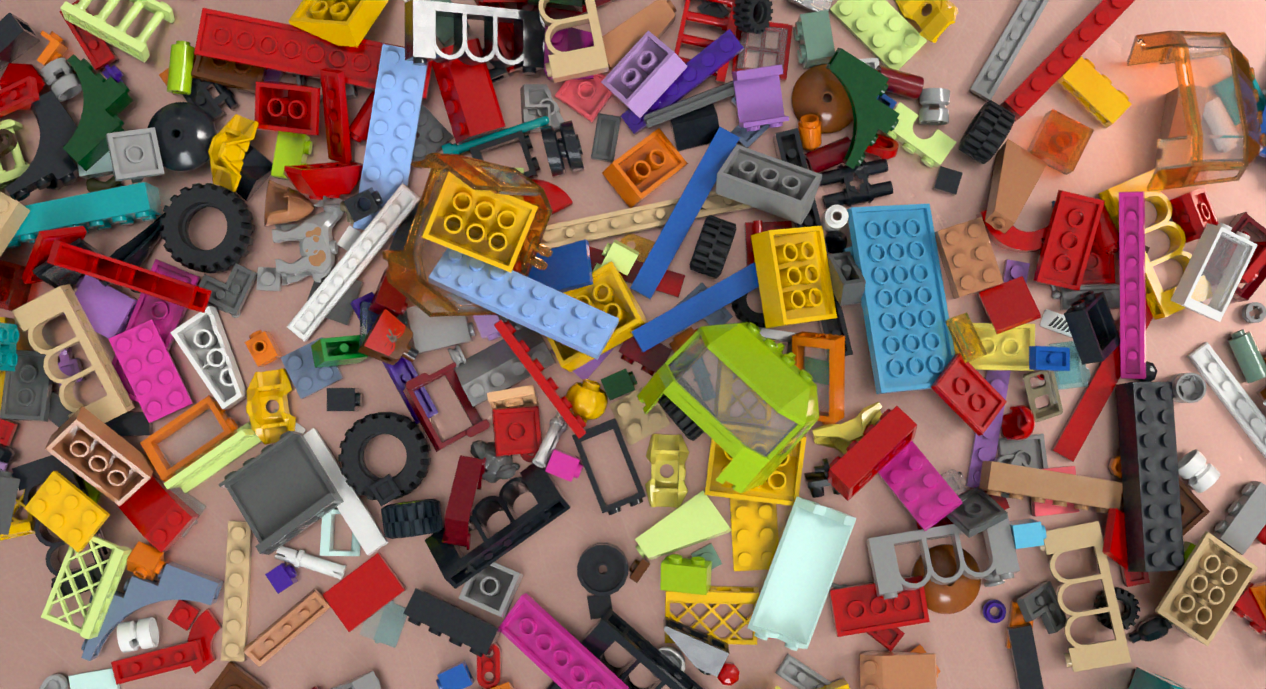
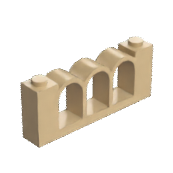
M539 0L540 16L542 21L548 26L545 34L546 46L551 54L548 55L549 63H545L548 77L553 76V81L556 83L609 72L595 0H585L587 14L565 19H552L545 14V6L550 0ZM590 24L594 46L567 52L558 51L552 46L551 39L557 31Z
M70 284L59 286L12 311L18 327L22 328L23 332L28 331V340L33 349L40 354H46L43 366L46 375L50 380L62 384L59 390V397L63 406L73 412L68 415L69 418L83 406L103 423H106L135 408ZM65 313L77 337L57 347L50 346L43 339V327L48 321ZM80 342L92 366L73 376L66 375L59 369L58 357L62 351ZM95 371L108 395L89 405L82 404L74 397L73 386L80 378Z
M1099 521L1046 531L1044 545L1040 546L1041 551H1046V555L1053 554L1049 561L1050 571L1056 580L1063 583L1057 592V603L1062 611L1071 615L1064 625V634L1067 641L1073 647H1068L1069 653L1064 655L1067 668L1072 667L1073 672L1131 662L1107 555L1102 552L1104 542ZM1087 547L1094 548L1099 574L1065 579L1057 573L1055 561L1061 553ZM1101 579L1107 607L1073 612L1064 605L1062 595L1068 586ZM1099 613H1109L1114 639L1090 644H1079L1072 639L1070 626L1075 619Z

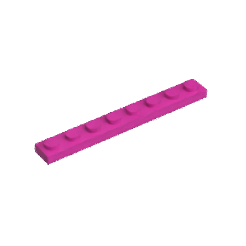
M1145 191L1119 192L1121 378L1145 379Z

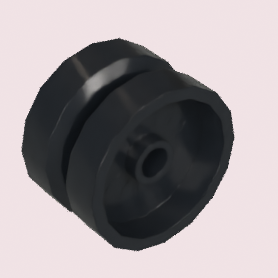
M572 120L560 123L559 129L562 138L557 139L555 128L552 125L540 128L553 178L565 174L566 170L563 160L566 159L573 173L584 170L581 158L583 153L578 134H575Z
M597 542L588 546L581 554L577 565V577L581 585L589 593L597 596H609L618 592L625 584L628 576V560L624 552L617 545L609 542ZM599 566H606L607 572L603 571V573H600L598 571Z

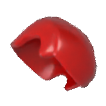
M1025 405L1010 407L1012 411L1007 415H1003L1001 429L1003 436L1007 440H1025L1033 433L1035 427L1033 412Z

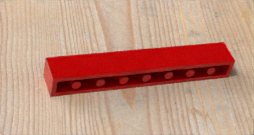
M1101 0L1000 106L1015 114V122L1020 119L1135 0Z

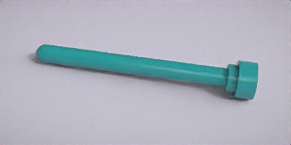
M543 116L459 145L450 142L442 145L443 154L446 161L451 162L457 160L461 153L470 151L469 148L521 130L524 133L548 125L550 120L547 116Z

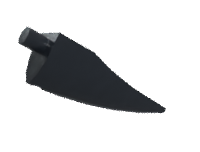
M166 212L136 237L117 249L110 257L141 266L161 237L160 231H164L163 226L160 225V218L165 219ZM101 279L99 280V282L105 287L110 283Z

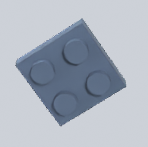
M319 339L281 357L301 399L343 379L338 366L315 368L311 345Z

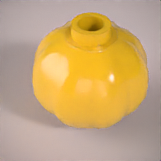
M583 379L582 383H574L566 393L567 399L573 406L570 410L575 416L579 414L585 423H587V420L599 418L605 412L608 404L605 391L600 389L601 384L589 379Z

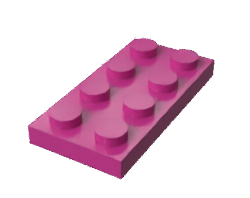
M153 319L108 339L149 423L193 403Z
M913 441L878 473L924 531H927L963 504L962 500Z

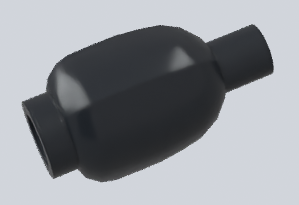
M1156 615L1140 623L1137 631L1128 636L1132 643L1140 640L1151 642L1166 636L1169 629L1173 627L1165 618Z

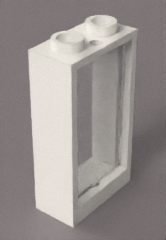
M1219 222L1216 226L1207 223L1171 301L1207 318L1221 322L1257 244L1249 241L1250 236L1239 231L1236 234L1231 232L1232 227Z

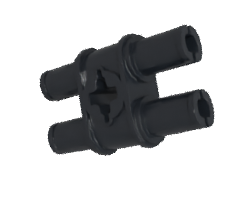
M879 159L869 162L863 160L861 165L855 166L854 169L840 164L837 166V169L819 173L822 174L820 186L839 182L843 186L841 192L822 196L825 209L833 205L851 207V205L867 201L871 203L874 198L893 194L891 181L872 185L868 182L870 175L888 171L887 160ZM853 177L856 181H860L861 183L857 187V189L855 188V186L850 185V182L853 181Z

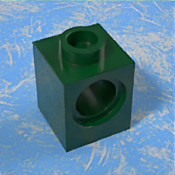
M627 369L600 379L610 401L634 391V385L638 384L633 372L628 373Z

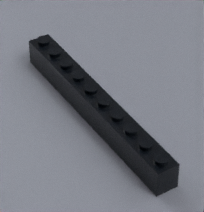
M798 128L775 133L773 140L778 159L808 169ZM815 198L811 210L803 223L798 224L794 222L795 228L822 226ZM825 241L826 252H827V255H829L828 249H827V245H826V241ZM834 295L837 318L818 321L820 332L845 336V356L853 355L842 306H840ZM825 349V353H826V357H827V361H828V360H829V349Z

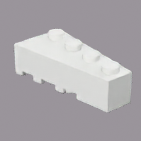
M208 306L205 313L199 312L170 332L222 409H231L247 398L245 385L216 307Z

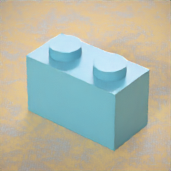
M1031 518L1009 521L1015 549L1044 545L1046 529L1044 525H1041L1040 521Z

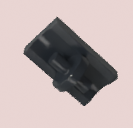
M827 458L822 459V466L814 467V472L804 473L807 487L810 489L813 498L824 496V487L832 486L828 482V472L831 467ZM832 486L833 494L839 495L840 493Z

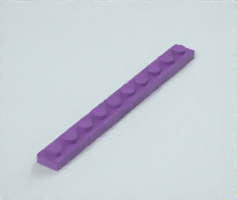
M1005 260L1002 276L1003 282L1005 283L1023 276L1027 283L1030 263ZM986 370L984 378L1006 400L1011 371ZM1005 405L983 435L978 436L974 433L965 486L978 487L980 485L983 461L995 460Z

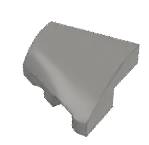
M524 84L520 88L522 123L543 116H547L550 120L548 125L524 133H541L540 128L550 125L555 128V132H560V123L565 121L559 112V106L551 98V92L547 84Z

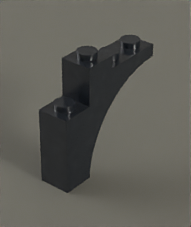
M52 90L39 96V100L31 103V110L36 117L40 130V140L36 155L30 166L17 180L5 187V194L17 201L26 199L30 192L36 189L42 190L48 187L52 180L59 188L62 185H71L78 177V167L63 149L72 138L77 126Z

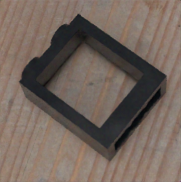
M522 130L469 148L475 167L487 168L482 152L519 140L529 171L524 172V180L538 177L536 171L540 170L537 158H532L529 149L533 148L529 135L524 136ZM485 175L481 179L489 187L494 184L491 182L489 175ZM514 175L504 180L510 185L518 183L519 175ZM500 183L495 189L501 190L506 187Z
M1088 291L1081 294L1080 299L1072 303L1071 307L1064 313L1082 365L1104 361L1120 345V336L1104 292L1094 293V291Z

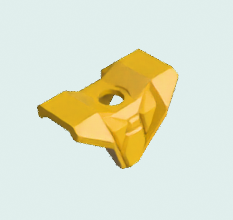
M895 0L903 16L915 20L922 31L919 35L933 43L937 42L938 37L949 25L955 23L956 15L959 13L958 8L949 0ZM927 4H931V13L927 16H923V7Z
M235 114L223 129L212 138L208 153L211 162L213 184L236 192L241 179L242 160L244 159L245 152L248 150L250 141L254 140L258 127L257 121Z
M283 368L255 372L247 389L246 413L249 415L252 430L264 445L278 442L280 440L279 437L287 431H295L296 417L289 413L287 393L292 388L286 369ZM276 400L278 402L279 409L276 413L268 412L266 408L268 401Z

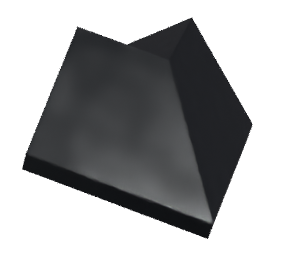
M249 144L242 160L241 179L236 190L246 201L268 179L273 165L252 144Z

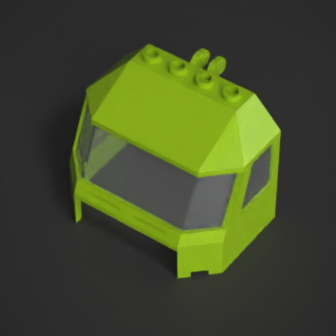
M752 322L700 326L654 374L637 395L639 401L645 403L644 413L648 414L662 395L665 394L723 448L733 460L717 477L716 481L722 484L725 481L733 484V490L739 493L764 484L819 419L817 385L812 381V375L794 365L796 363L794 360L795 354L792 352L782 354L785 348L784 344H776L770 338L766 339L760 334L761 330Z

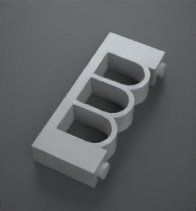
M1009 518L983 531L989 558L988 568L984 572H974L967 567L959 536L964 533L955 524L933 527L927 531L921 529L868 538L866 542L877 597L883 596L884 600L897 598V593H901L903 589L917 590L923 587L929 580L939 585H948L955 582L962 574L967 578L977 580L991 573L993 577L1000 576V580L1014 578V574L1019 572L1020 568ZM951 537L957 564V570L953 577L943 578L934 572L927 540ZM919 542L924 566V577L919 583H909L900 575L894 546Z

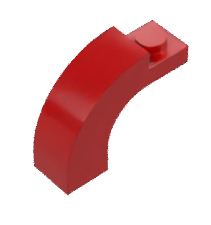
M987 210L976 214L977 218L982 217L989 239L997 246L1019 253L1042 249L1041 239L1044 242L1048 226L1032 232L1021 231L1012 226L1004 234L985 222Z

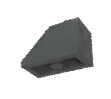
M850 251L827 255L833 293L840 306L862 303L861 298L865 290L866 280L856 265Z

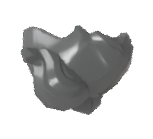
M472 442L471 454L478 459L486 457L487 470L483 474L484 480L496 483L499 479H509L520 468L519 464L513 463L512 455L496 457L494 442Z

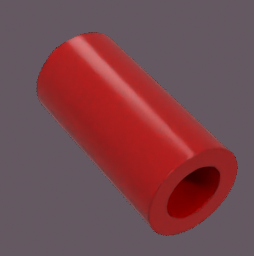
M374 91L370 93L349 126L350 137L360 144L363 140L367 142Z
M1104 204L1095 240L1101 252L1110 255L1119 251V232Z

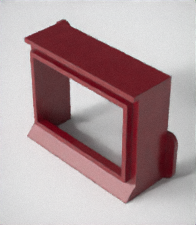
M1247 212L1237 214L1229 224L1232 227L1231 232L1235 234L1237 231L1241 232L1246 226L1259 236L1261 240L1266 241V228L1249 216ZM1221 236L1202 273L1210 285L1218 284L1222 273L1213 266L1232 243V241ZM1266 265L1261 267L1258 271L1259 275L1254 281L1246 283L1242 289L1237 286L1233 295L1235 300L1242 302L1250 299L1266 278Z
M455 362L431 375L422 373L409 380L405 385L406 388L403 390L405 397L436 452L465 436L474 437L490 427L487 419L482 421L475 406L473 407L454 370L457 366ZM445 375L472 426L441 442L414 391Z
M460 455L444 517L445 530L442 543L467 547V550L470 549L469 518L476 489H482L483 474H485L486 457L478 459Z

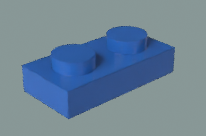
M1029 346V370L1070 371V348Z

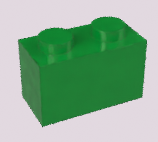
M364 334L322 338L311 345L315 368L358 364L366 359L367 355L358 352L365 339Z

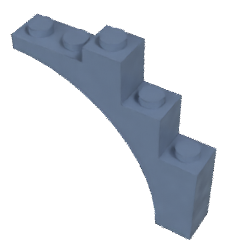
M175 562L167 563L158 575L160 582L154 579L153 581L140 579L135 575L128 578L123 589L126 593L116 590L98 637L84 640L81 648L83 650L81 658L88 661L97 658L102 646L113 630L136 610L152 603L167 600H190L212 605L217 602L224 581ZM91 595V597H90L89 603L92 602V599H93V596H92V595Z

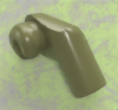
M114 175L106 182L98 181L95 178H90L86 182L87 190L90 193L116 188L122 184V181L115 182Z

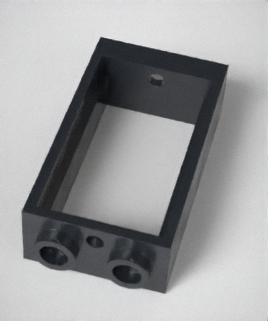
M616 418L586 429V434L579 439L575 434L572 435L602 513L608 512L609 515L622 511L621 506L629 503L630 507L643 502L642 498L646 497V494ZM613 429L638 493L606 505L581 442Z

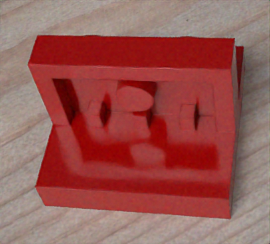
M1204 187L1169 200L1172 206V220L1184 231L1185 243L1200 239L1207 223L1218 225Z

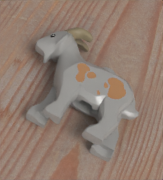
M323 196V200H319L318 203L314 204V207H323V212L309 217L302 223L276 224V229H272L274 243L300 241L301 258L297 261L287 263L282 259H275L276 271L282 275L283 286L301 281L312 275L315 282L321 283L322 278L327 277L334 268L335 254H338V245L336 240L332 238V229L345 212L347 214V222L354 224L344 200L340 197L329 198Z

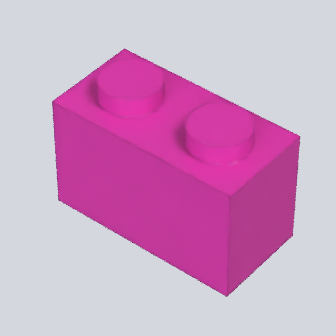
M555 448L545 472L572 482L574 478H579L584 465L580 463L581 458Z

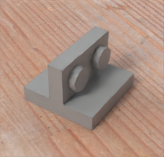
M155 127L106 134L115 182L131 179L132 184L140 183L144 177L164 174Z

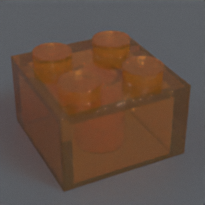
M1052 109L1045 114L1027 151L1047 163V166L1067 175L1074 171L1094 129Z

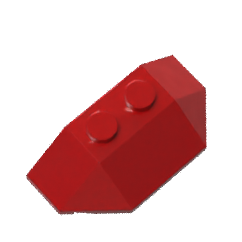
M349 161L347 163L330 162L284 166V175L300 193L308 194L310 199L323 200V196L339 198L340 194H350L361 179L363 164Z

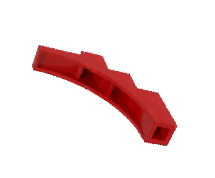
M54 240L47 263L111 282L205 313L212 292L188 282L58 240Z

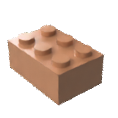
M982 217L935 232L937 249L954 299L1004 283Z

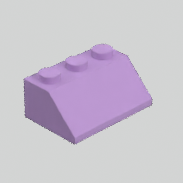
M647 31L601 83L633 113L641 118L688 66L674 51L650 31Z

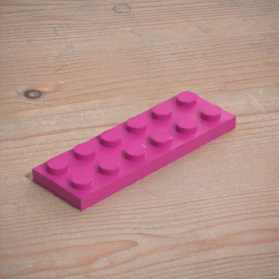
M155 259L151 271L196 286L200 279L199 276L158 259ZM141 293L125 331L153 319L169 351L174 341V337L170 332L180 326L187 308ZM115 354L112 365L130 399L138 402Z
M527 593L521 595L498 627L502 629V634L562 689L629 688Z

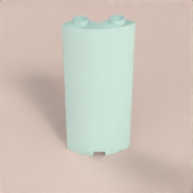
M796 497L747 627L755 632L754 636L766 641L768 638L779 639L785 642V647L797 651L798 648L808 649L857 518L819 503Z

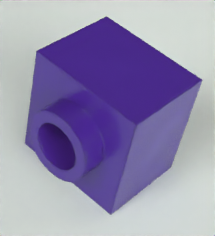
M286 562L265 574L278 594L298 581L296 578L297 572L291 564L287 565Z

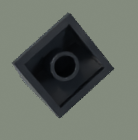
M713 103L669 120L678 152L710 144L719 129L718 116Z

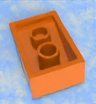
M658 128L613 161L602 174L628 207L632 208L688 163L662 130Z

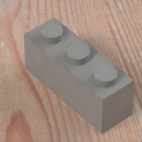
M1252 481V483H1248L1242 490L1243 495L1230 506L1228 516L1215 527L1216 532L1213 536L1240 555H1244L1266 524V485L1262 482Z

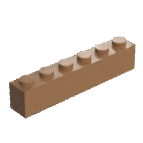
M983 461L979 489L987 490L988 495L1001 496V492L1009 493V498L1023 500V496L1031 497V502L1045 503V499L1053 500L1052 505L1067 507V503L1075 504V509L1089 510V506L1096 507V512L1107 514L1109 508L1120 510L1123 488L1122 482L994 461Z

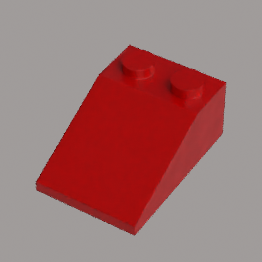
M277 81L256 82L255 121L258 122L257 129L318 135L320 88Z
M153 473L143 486L121 506H118L142 536L161 553L170 550L200 516L171 489H167L163 482Z

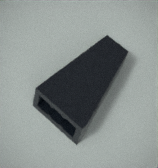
M8 13L0 21V71L40 42V39L28 23L12 13Z

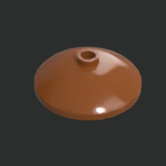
M827 64L817 65L805 71L796 81L791 96L793 112L798 121H800L803 115H817L821 121V134L838 132L853 121L848 95L836 76L826 69ZM825 94H829L832 98L829 103L823 100Z
M941 544L929 548L934 572L943 578L953 577L957 570L953 545ZM962 549L967 567L974 572H980L973 556ZM920 555L913 566L911 576L922 575L923 579L924 566L922 556ZM962 574L950 585H939L929 580L924 585L927 608L940 614H954L966 609L976 599L981 587V579H970Z

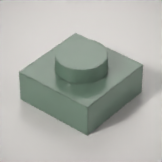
M712 543L691 553L692 557H703L707 561H712V569L722 564Z

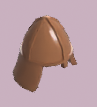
M271 180L268 181L264 212L265 227L298 221L307 217L314 210L313 204L299 191Z

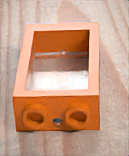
M805 331L799 332L792 336V353L796 355L794 358L796 363L794 365L800 370L804 369L813 377L812 381L817 385L819 419L817 421H822L823 425L836 424V422L844 418L845 336Z
M208 395L140 442L162 481H168L237 433V423L232 417L227 416L225 412L227 409H222L214 397Z

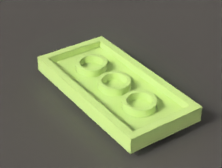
M838 0L829 10L850 33L888 68L899 70L927 42L886 0Z

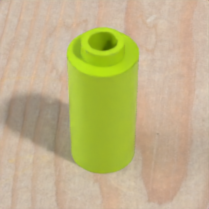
M176 41V44L171 45L167 92L179 95L191 94V73L194 64L195 48L190 46V42Z

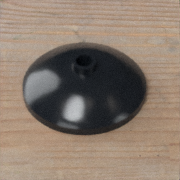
M175 102L162 107L154 114L148 128L155 127L163 167L173 171L186 172L199 168L209 160L208 151L212 138L217 134L212 118L206 111L192 103ZM180 130V137L175 138V131Z

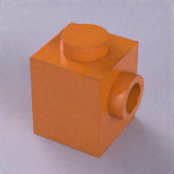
M258 330L249 335L250 339L244 342L258 367H264L283 356L270 332Z
M138 541L127 558L128 571L133 572L140 579L153 581L157 574H160L162 568L166 565V562H164V552L161 553L158 549Z

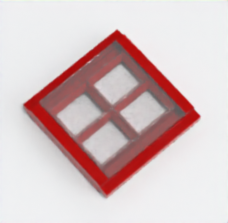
M768 22L770 24L769 27L765 28L766 31L760 34L742 32L737 29L736 38L745 49L733 58L732 72L771 65H782L783 74H780L779 78L780 80H787L793 25Z

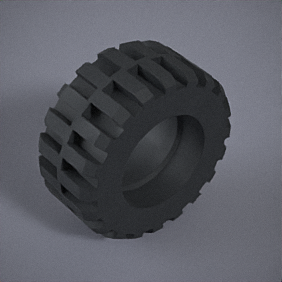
M200 183L192 184V188H182L179 196L174 194L170 198L172 204L170 206L165 205L163 212H166L165 219L160 218V225L164 229V231H160V236L166 242L163 245L164 248L172 254L171 257L176 262L195 271L216 273V271L224 272L229 270V266L240 263L239 259L242 256L246 257L249 252L246 249L254 241L251 238V233L255 232V225L251 223V220L254 218L252 213L248 211V205L245 201L240 199L234 192L212 183H206L205 185ZM206 207L219 209L225 215L227 221V232L223 241L211 250H202L195 247L189 237L191 219L198 211Z
M378 412L358 419L353 423L352 428L346 431L344 434L346 437L344 441H341L339 447L341 448V454L338 455V462L341 461L342 468H340L342 475L345 474L347 478L346 483L349 487H354L356 489L355 492L360 496L364 495L367 496V499L377 500L369 486L382 478L373 475L368 470L364 461V450L372 438L381 434H389L395 436L403 443L407 453L404 468L393 477L402 492L395 499L411 493L421 484L423 478L426 477L428 473L427 468L431 462V458H429V451L431 449L430 444L427 443L425 432L420 430V426L415 421L413 422L409 417L395 412Z

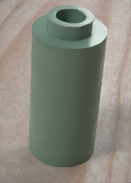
M1242 329L1232 333V338L1228 342L1247 383L1265 378L1266 364L1251 332L1245 333V330Z

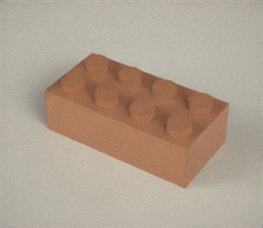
M83 406L51 435L45 450L118 506H121L151 478L154 466L148 457Z

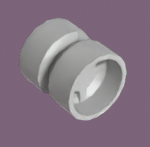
M66 58L55 59L45 65L40 71V75L46 84L52 85L51 90L60 102L69 100L82 91L80 79L77 74H72L74 69Z
M943 88L922 89L919 103L923 107L919 109V123L924 125L948 124L949 110L946 106L950 104V90ZM929 107L939 108V110H929Z
M1195 373L1175 374L1167 381L1172 382L1174 402L1195 403L1200 401L1206 393V382L1200 375Z

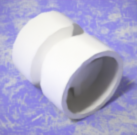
M1195 449L1178 462V474L1183 479H1189L1188 484L1197 493H1202L1219 479L1220 472L1211 463L1206 464L1207 459Z
M155 618L139 619L137 623L135 621H127L118 624L117 640L123 653L137 651L139 646L142 649L158 646L159 630Z

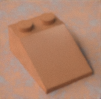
M867 651L860 655L861 689H937L936 653Z

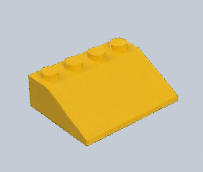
M302 0L288 21L291 25L335 45L358 47L389 0Z
M449 170L422 231V238L512 272L538 206Z
M822 226L768 230L751 235L766 329L837 318Z
M612 261L592 272V285L563 292L568 296L619 318V323L601 354L633 337L631 333L633 330L648 323L639 304ZM547 337L561 367L569 372L595 359Z
M723 424L744 445L766 457L789 434V432ZM806 436L799 441L764 484L743 493L733 490V484L725 481L724 484L716 481L717 477L733 458L710 438L704 495L793 506L796 497H799Z

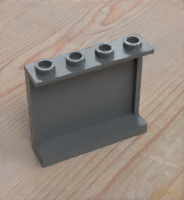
M285 432L279 437L280 440L264 447L260 455L246 460L242 468L227 474L224 477L225 480L219 484L220 487L227 488L257 538L259 544L255 547L260 554H272L344 502L300 432Z

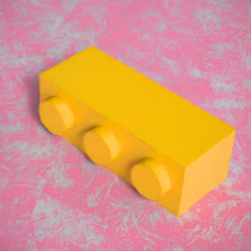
M1082 56L1057 80L1106 128L1114 124L1132 105L1128 101V96L1123 91L1115 89L1111 85L1112 81L1106 75H1101L1097 72L1095 65L1089 59H1084Z

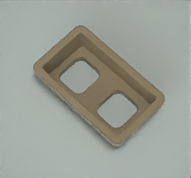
M1035 370L1023 375L1030 410L1033 412L1035 422L1061 415L1063 408L1054 371ZM1043 374L1044 385L1032 388L1030 378ZM1048 395L1049 405L1036 408L1035 399Z

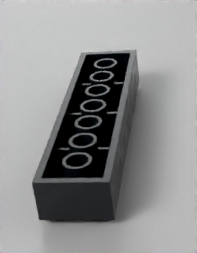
M1129 382L1116 384L1128 572L1181 570L1185 560L1172 382Z

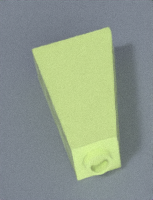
M702 490L637 537L635 540L638 545L635 548L643 558L647 556L650 560L729 533L731 528Z

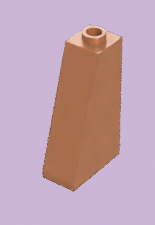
M670 0L654 1L602 36L610 71L647 31H650L658 39L662 37L676 17L675 12L677 10Z
M1179 86L1166 94L1154 169L1162 177V180L1174 181V179L1184 174L1204 89Z
M1009 139L996 154L985 222L1004 234L1016 222L1047 163Z

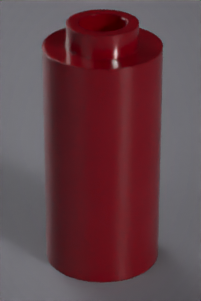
M881 65L877 66L875 70L889 78L887 81V92L913 99L919 98L924 85L923 77Z
M846 136L805 153V160L809 170L819 173L841 164L850 146L851 140L849 137Z

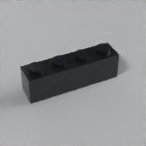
M415 588L403 613L409 616V622L417 626L423 623L429 626V632L440 637L443 633L450 637L449 642L460 647L462 644L471 647L469 650L471 653L480 657L483 654H491L502 629L418 588Z

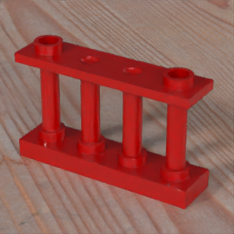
M686 0L675 47V53L678 57L681 43L706 48L715 41L684 34L686 20L721 27L724 31L730 29L735 35L737 26L734 24L736 19H733L735 14L733 7H736V0H707L725 4L728 8H731L730 17L725 16V18L689 11L691 0ZM679 57L685 64L691 60ZM729 62L712 74V76H716L715 82L725 83Z

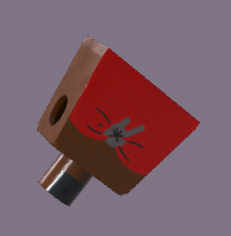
M384 309L377 316L358 352L394 365L401 357L412 363L417 357L419 350L409 345L413 332L388 310Z

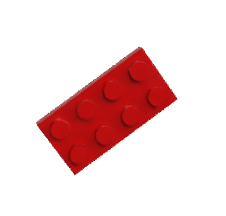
M1058 190L1034 275V281L1077 291L1080 290L1105 203L1104 200Z
M922 575L904 577L903 579L909 583H919L922 581ZM875 583L829 590L837 637L930 622L924 586L917 590L903 589L901 593H897V598L884 600L883 596L877 597Z

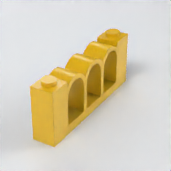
M1153 169L1098 194L1100 199L1105 201L1104 204L1118 232L1119 192L1145 191V200L1151 202L1156 208L1157 219L1151 226L1145 228V234L1158 229L1164 231L1170 239L1168 252L1159 258L1150 261L1145 251L1146 301L1154 319L1157 320L1170 316L1186 307L1171 301L1178 284L1163 291L1153 266L1168 259H1174L1181 264L1184 272L1192 255L1189 252L1182 251L1186 241L1184 231L1178 224L1169 221L1172 216L1171 202L1167 196L1161 193V191L1165 190L1163 180L1156 169ZM1201 275L1191 296L1192 299L1199 302L1212 296L1210 284L1204 275Z

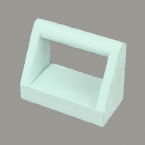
M334 508L322 517L320 556H360L361 545L353 532L351 550L333 549L335 515L341 514L338 508Z

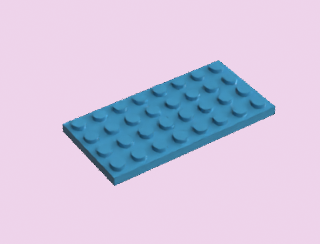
M930 204L851 207L847 209L849 215L848 222L854 259L866 280L861 302L876 394L932 389L933 383L954 357L955 350Z

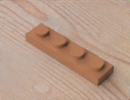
M314 588L245 646L243 652L258 667L262 666L326 612L330 605Z

